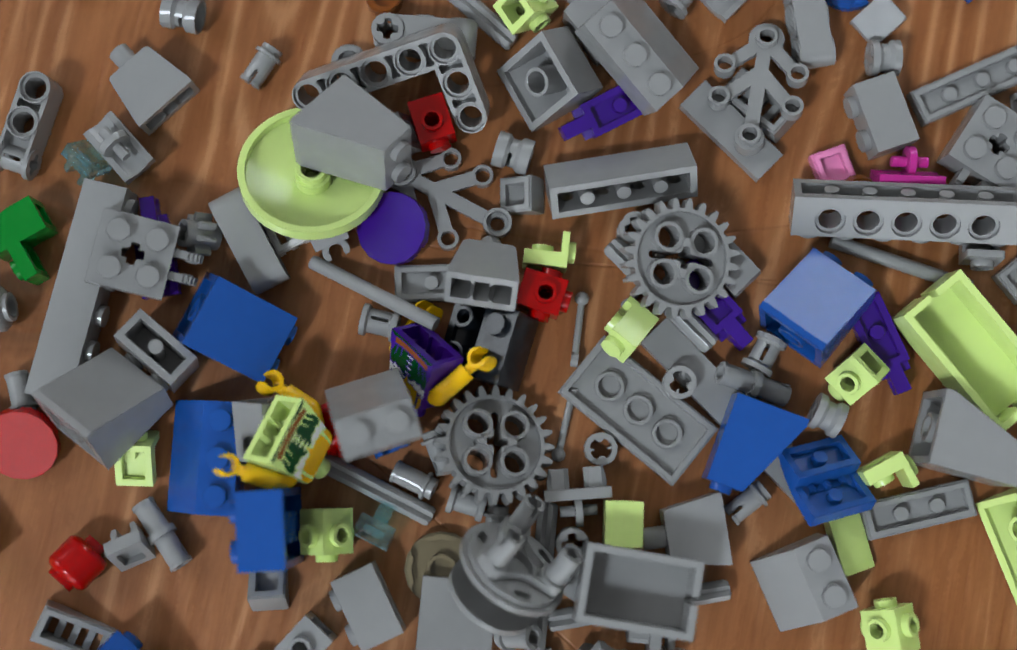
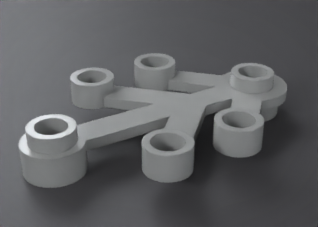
M769 23L754 27L749 34L748 44L732 54L722 53L714 60L715 75L726 79L735 73V68L756 57L753 69L727 86H714L708 92L709 107L715 111H722L728 107L730 101L750 89L744 125H741L736 130L734 136V147L738 153L744 156L756 155L763 147L764 132L759 127L765 91L781 109V116L787 121L798 120L802 116L804 109L802 99L798 96H790L769 71L770 59L786 74V82L792 88H802L807 84L809 69L806 65L793 61L783 49L785 43L783 31L778 26ZM769 37L773 40L770 42H764L760 38ZM728 63L731 67L729 69H721L718 65ZM799 72L804 77L802 79H795L791 74ZM715 95H722L725 97V100L717 102L713 100V97ZM795 105L799 110L790 112L786 109V106ZM745 133H752L756 138L747 140L743 135Z
M450 148L439 155L419 161H414L411 158L412 168L408 177L401 183L395 182L390 187L400 193L407 194L416 201L414 189L428 196L439 232L437 241L440 248L445 251H452L459 245V235L452 228L446 206L482 224L487 235L501 239L507 236L512 228V218L505 209L492 208L488 211L454 193L473 186L482 189L489 187L494 180L493 171L489 166L478 165L473 171L436 182L422 176L442 168L449 172L458 170L462 165V157L455 148ZM453 154L457 156L458 161L454 165H447L444 162L445 157ZM486 171L490 175L489 179L486 182H479L476 179L478 172ZM494 219H501L505 225L502 230L495 231L490 226L491 222ZM447 233L453 234L455 242L451 245H444L441 241L443 235Z

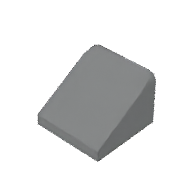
M873 0L850 21V24L867 43L869 40H878L881 43L898 29L907 17L892 0Z
M534 175L501 178L500 208L505 209L510 215L544 214V180Z
M288 569L249 573L247 601L253 611L289 608Z

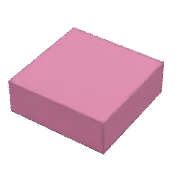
M845 144L808 157L815 179L846 180L850 176L856 175Z

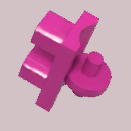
M905 146L902 156L890 157V166L901 167V170H870V178L873 182L946 185V176H940L937 172L916 171L917 168H928L929 158L918 157L915 146Z

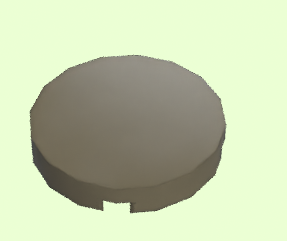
M437 531L426 534L414 543L407 554L404 572L407 585L416 597L421 598L423 575L449 577L450 571L461 559L459 549L462 537L452 532Z

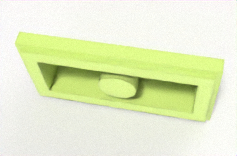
M860 513L823 523L826 534L830 539L846 577L875 567Z

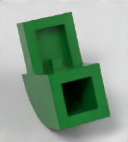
M28 195L0 213V259L9 262L12 271L19 280H24L37 286L51 278L34 247L58 234L42 202Z

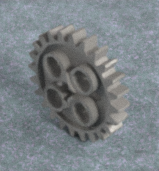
M677 198L668 200L667 206L663 201L654 204V211L650 208L641 211L644 221L637 218L630 222L636 232H627L623 235L631 244L630 246L619 248V252L628 255V261L620 263L619 267L629 269L631 274L622 280L623 282L634 281L636 286L631 290L630 295H643L640 303L641 307H648L654 303L653 315H661L666 309L667 319H676L678 312L682 320L691 319L692 311L696 316L705 315V306L709 309L718 307L715 297L722 299L729 296L723 285L729 286L736 283L733 278L728 276L730 271L739 270V266L731 263L730 258L739 255L740 252L729 249L728 245L736 239V236L725 237L723 232L727 229L729 223L726 222L719 225L715 223L719 215L718 211L705 215L706 203L698 204L693 209L691 198L683 200L681 206ZM661 228L665 229L670 235V243L667 247L663 246L658 238ZM696 235L701 236L705 242V248L702 253L694 246ZM649 251L667 256L678 253V256L684 259L707 260L710 266L706 267L698 263L681 265L679 260L651 258ZM656 265L661 266L665 272V279L662 284H659L653 276V270ZM692 271L696 272L700 278V285L697 290L693 289L689 283V276Z
M494 385L489 395H487L483 386H479L475 397L467 390L462 395L463 403L455 398L450 403L452 411L444 410L440 417L446 423H438L434 431L443 437L435 438L432 446L441 448L442 451L434 457V461L446 463V466L439 473L440 476L451 474L454 477L448 485L449 488H453L458 484L463 486L461 498L472 492L475 493L474 504L476 505L485 496L488 498L490 507H494L497 504L499 497L503 504L508 506L512 503L513 495L521 501L526 494L525 489L533 493L538 488L535 479L543 481L547 477V473L542 468L549 467L553 460L544 454L550 453L555 448V445L546 443L545 439L553 432L552 430L541 429V425L546 421L547 417L541 416L536 418L533 415L538 407L537 404L531 405L528 408L524 406L525 394L520 396L518 400L513 399V390L508 389L504 395H500L498 385ZM491 414H495L497 416V424L495 426V430L493 428V420ZM469 419L479 421L483 426V433L478 434L471 431L467 421ZM510 421L516 424L519 428V435L509 434L505 429L504 423ZM493 435L494 445L500 447L495 454L493 446L487 444ZM474 455L480 458L483 463V470H473L468 465L467 456ZM506 457L517 461L519 464L518 473L511 472L506 468L504 463ZM492 463H494L496 478L491 477L490 474Z

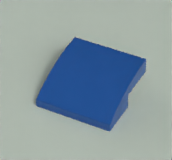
M842 434L837 435L835 438L829 437L787 448L778 456L790 492L810 527L872 510L877 501L858 475L857 470L861 461Z

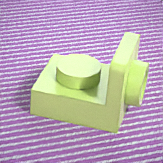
M563 231L560 252L553 251L554 247L546 244H532V249L524 248L522 269L527 267L541 271L542 267H548L566 273L567 263L574 264L577 242H570L571 232Z
M148 430L114 464L116 486H154L157 481L155 445L160 439L158 430Z
M889 451L857 470L858 475L866 486L873 485L874 488H879L892 482L895 479L893 473L896 474L903 487L914 488L920 485L916 477L919 471L915 462L908 454L904 455L902 451Z

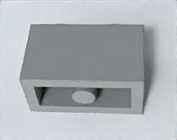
M894 71L853 84L844 94L843 107L849 119L854 121L857 129V145L861 152L866 153L868 161L902 150L905 146H911L920 139Z
M141 308L114 334L118 346L136 358L148 372L159 376L173 393L199 368L198 358Z
M375 560L330 582L333 589L329 591V597L336 611L343 610L349 623L344 626L345 632L353 647L359 645L360 650H369L404 633L406 630V625Z

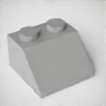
M568 26L542 30L497 70L498 75L531 132L537 131L577 109L579 105L588 101L603 88Z
M815 533L749 561L780 632L825 622L859 607L828 535Z

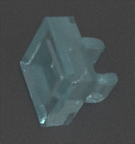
M87 139L67 143L61 152V155L67 160L64 170L66 172L77 170L81 175L77 181L79 186L83 185L84 178L94 180L95 177L109 174L112 170L108 162Z
M380 503L374 517L362 512L355 525L354 536L387 552L396 532L395 528L388 525L393 516L394 509Z

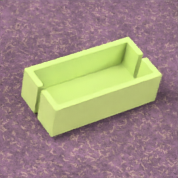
M961 269L946 273L922 292L920 298L914 299L893 316L892 320L897 330L945 388L956 390L1006 431L1017 422V336Z

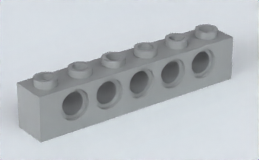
M793 178L789 209L790 235H797L808 239L820 236L836 237L841 240L864 238L880 242L909 240L920 244L931 241L949 242L954 245H965L967 243L988 244L993 247L1017 245V187ZM829 209L836 210L833 213L829 214L822 213L823 211ZM865 211H873L869 215H860ZM902 213H911L905 217H898ZM949 214L945 218H937L940 215ZM987 216V217H985L984 219L975 220V219H977L978 217Z

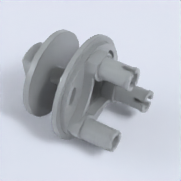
M525 494L511 516L507 515L501 523L485 522L472 526L461 540L459 549L461 559L454 565L449 574V590L459 610L476 625L491 633L503 636L521 634L528 629L535 617L545 616L553 612L562 601L564 584L584 559L582 551L569 543L553 559L543 545L530 536L531 526L546 509L543 500L536 495L532 498V494Z

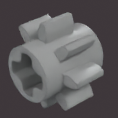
M195 211L194 215L188 214L187 219H182L179 222L180 231L177 244L181 247H187L186 251L202 256H211V250L216 251L220 247L222 231L217 223L212 222V214Z

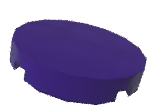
M386 192L383 193L379 204L372 214L358 225L357 233L360 245L369 257L379 263L401 265L411 262L418 256L417 254L421 248L425 247L429 237L430 224L427 212L414 198L404 193Z

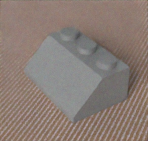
M610 0L574 32L644 116L658 111L687 84L699 69L697 64L644 0Z

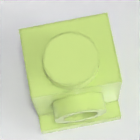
M630 296L604 327V330L609 334L600 345L608 355L624 363L658 322L659 318L653 315L647 308L641 307L640 303Z
M864 342L824 379L829 383L828 391L831 396L840 402L845 400L851 406L870 389L875 387L891 369Z

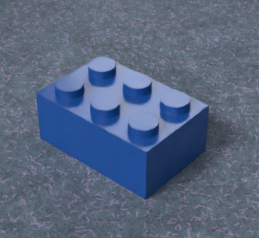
M301 487L234 492V500L229 501L228 512L230 523L235 524L236 540H232L230 544V558L232 564H237V573L282 571L304 562V555H300L298 539L300 509H302Z

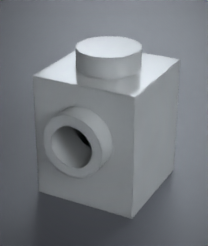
M310 611L274 650H326L338 636Z

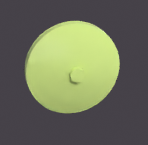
M293 108L278 113L260 124L247 138L240 151L237 163V179L240 193L248 210L261 224L283 236L301 240L331 238L357 227L375 210L384 190L300 166L295 159L290 119L300 112L301 109Z

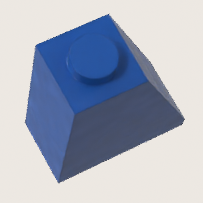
M739 392L732 394L702 474V478L711 481L708 488L729 496L732 489L743 492L808 426L810 419Z

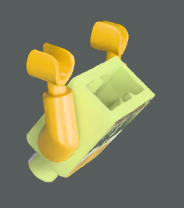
M269 370L263 375L272 381L273 387H270L263 381H259L256 384V390L263 396H270L275 392L279 395H275L242 458L248 462L247 465L240 464L239 459L234 454L226 453L218 455V457L226 458L230 461L231 469L229 472L226 473L220 469H213V472L218 477L223 478L238 475L242 477L241 481L267 490L291 488L296 482L309 484L314 478L321 479L325 477L331 468L330 461L324 456L332 442V435L324 425L320 404L316 399L294 385L286 386L283 375L279 371Z

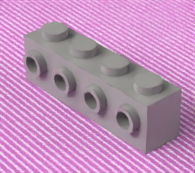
M687 142L543 165L546 195L552 219L648 205L660 201L666 202L673 198L679 200L698 197L697 164Z

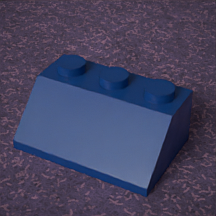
M176 400L167 511L229 517V501L234 500V492L244 491L245 482L241 481L242 477L238 475L225 478L218 477L213 472V469H220L226 473L229 472L231 469L230 461L226 458H220L218 455L231 453L237 456L232 402ZM240 462V464L246 466V462Z

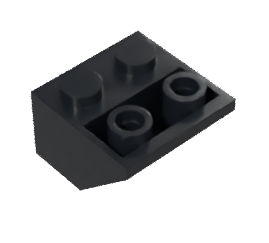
M455 303L444 340L464 357L463 366L468 363L467 354L471 348L480 346L489 349L483 358L487 356L496 358L497 364L495 368L489 372L477 369L472 374L473 379L518 392L539 321L518 310L511 312Z

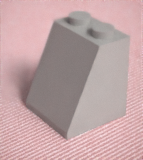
M345 74L290 119L295 159L300 166L387 191L395 182L401 183L411 171V126Z
M112 347L38 388L32 394L54 425L108 470L174 405L167 394L169 386L155 373L148 376L142 371L143 366L136 358L129 353L122 356Z
M398 368L325 390L333 425L346 463L418 441L423 436L411 397Z
M944 388L923 392L908 453L916 466L989 486L1017 487V439L956 390Z

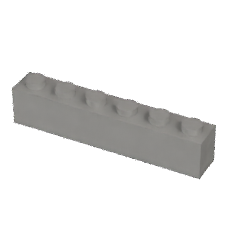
M84 178L24 393L32 395L38 388L99 355L100 343L98 342L101 327H105L108 322L110 307L107 304L110 293L115 290L85 283L84 280L103 207L135 215L138 214L139 202L136 200L138 195L128 188ZM123 249L121 256H125L127 250Z

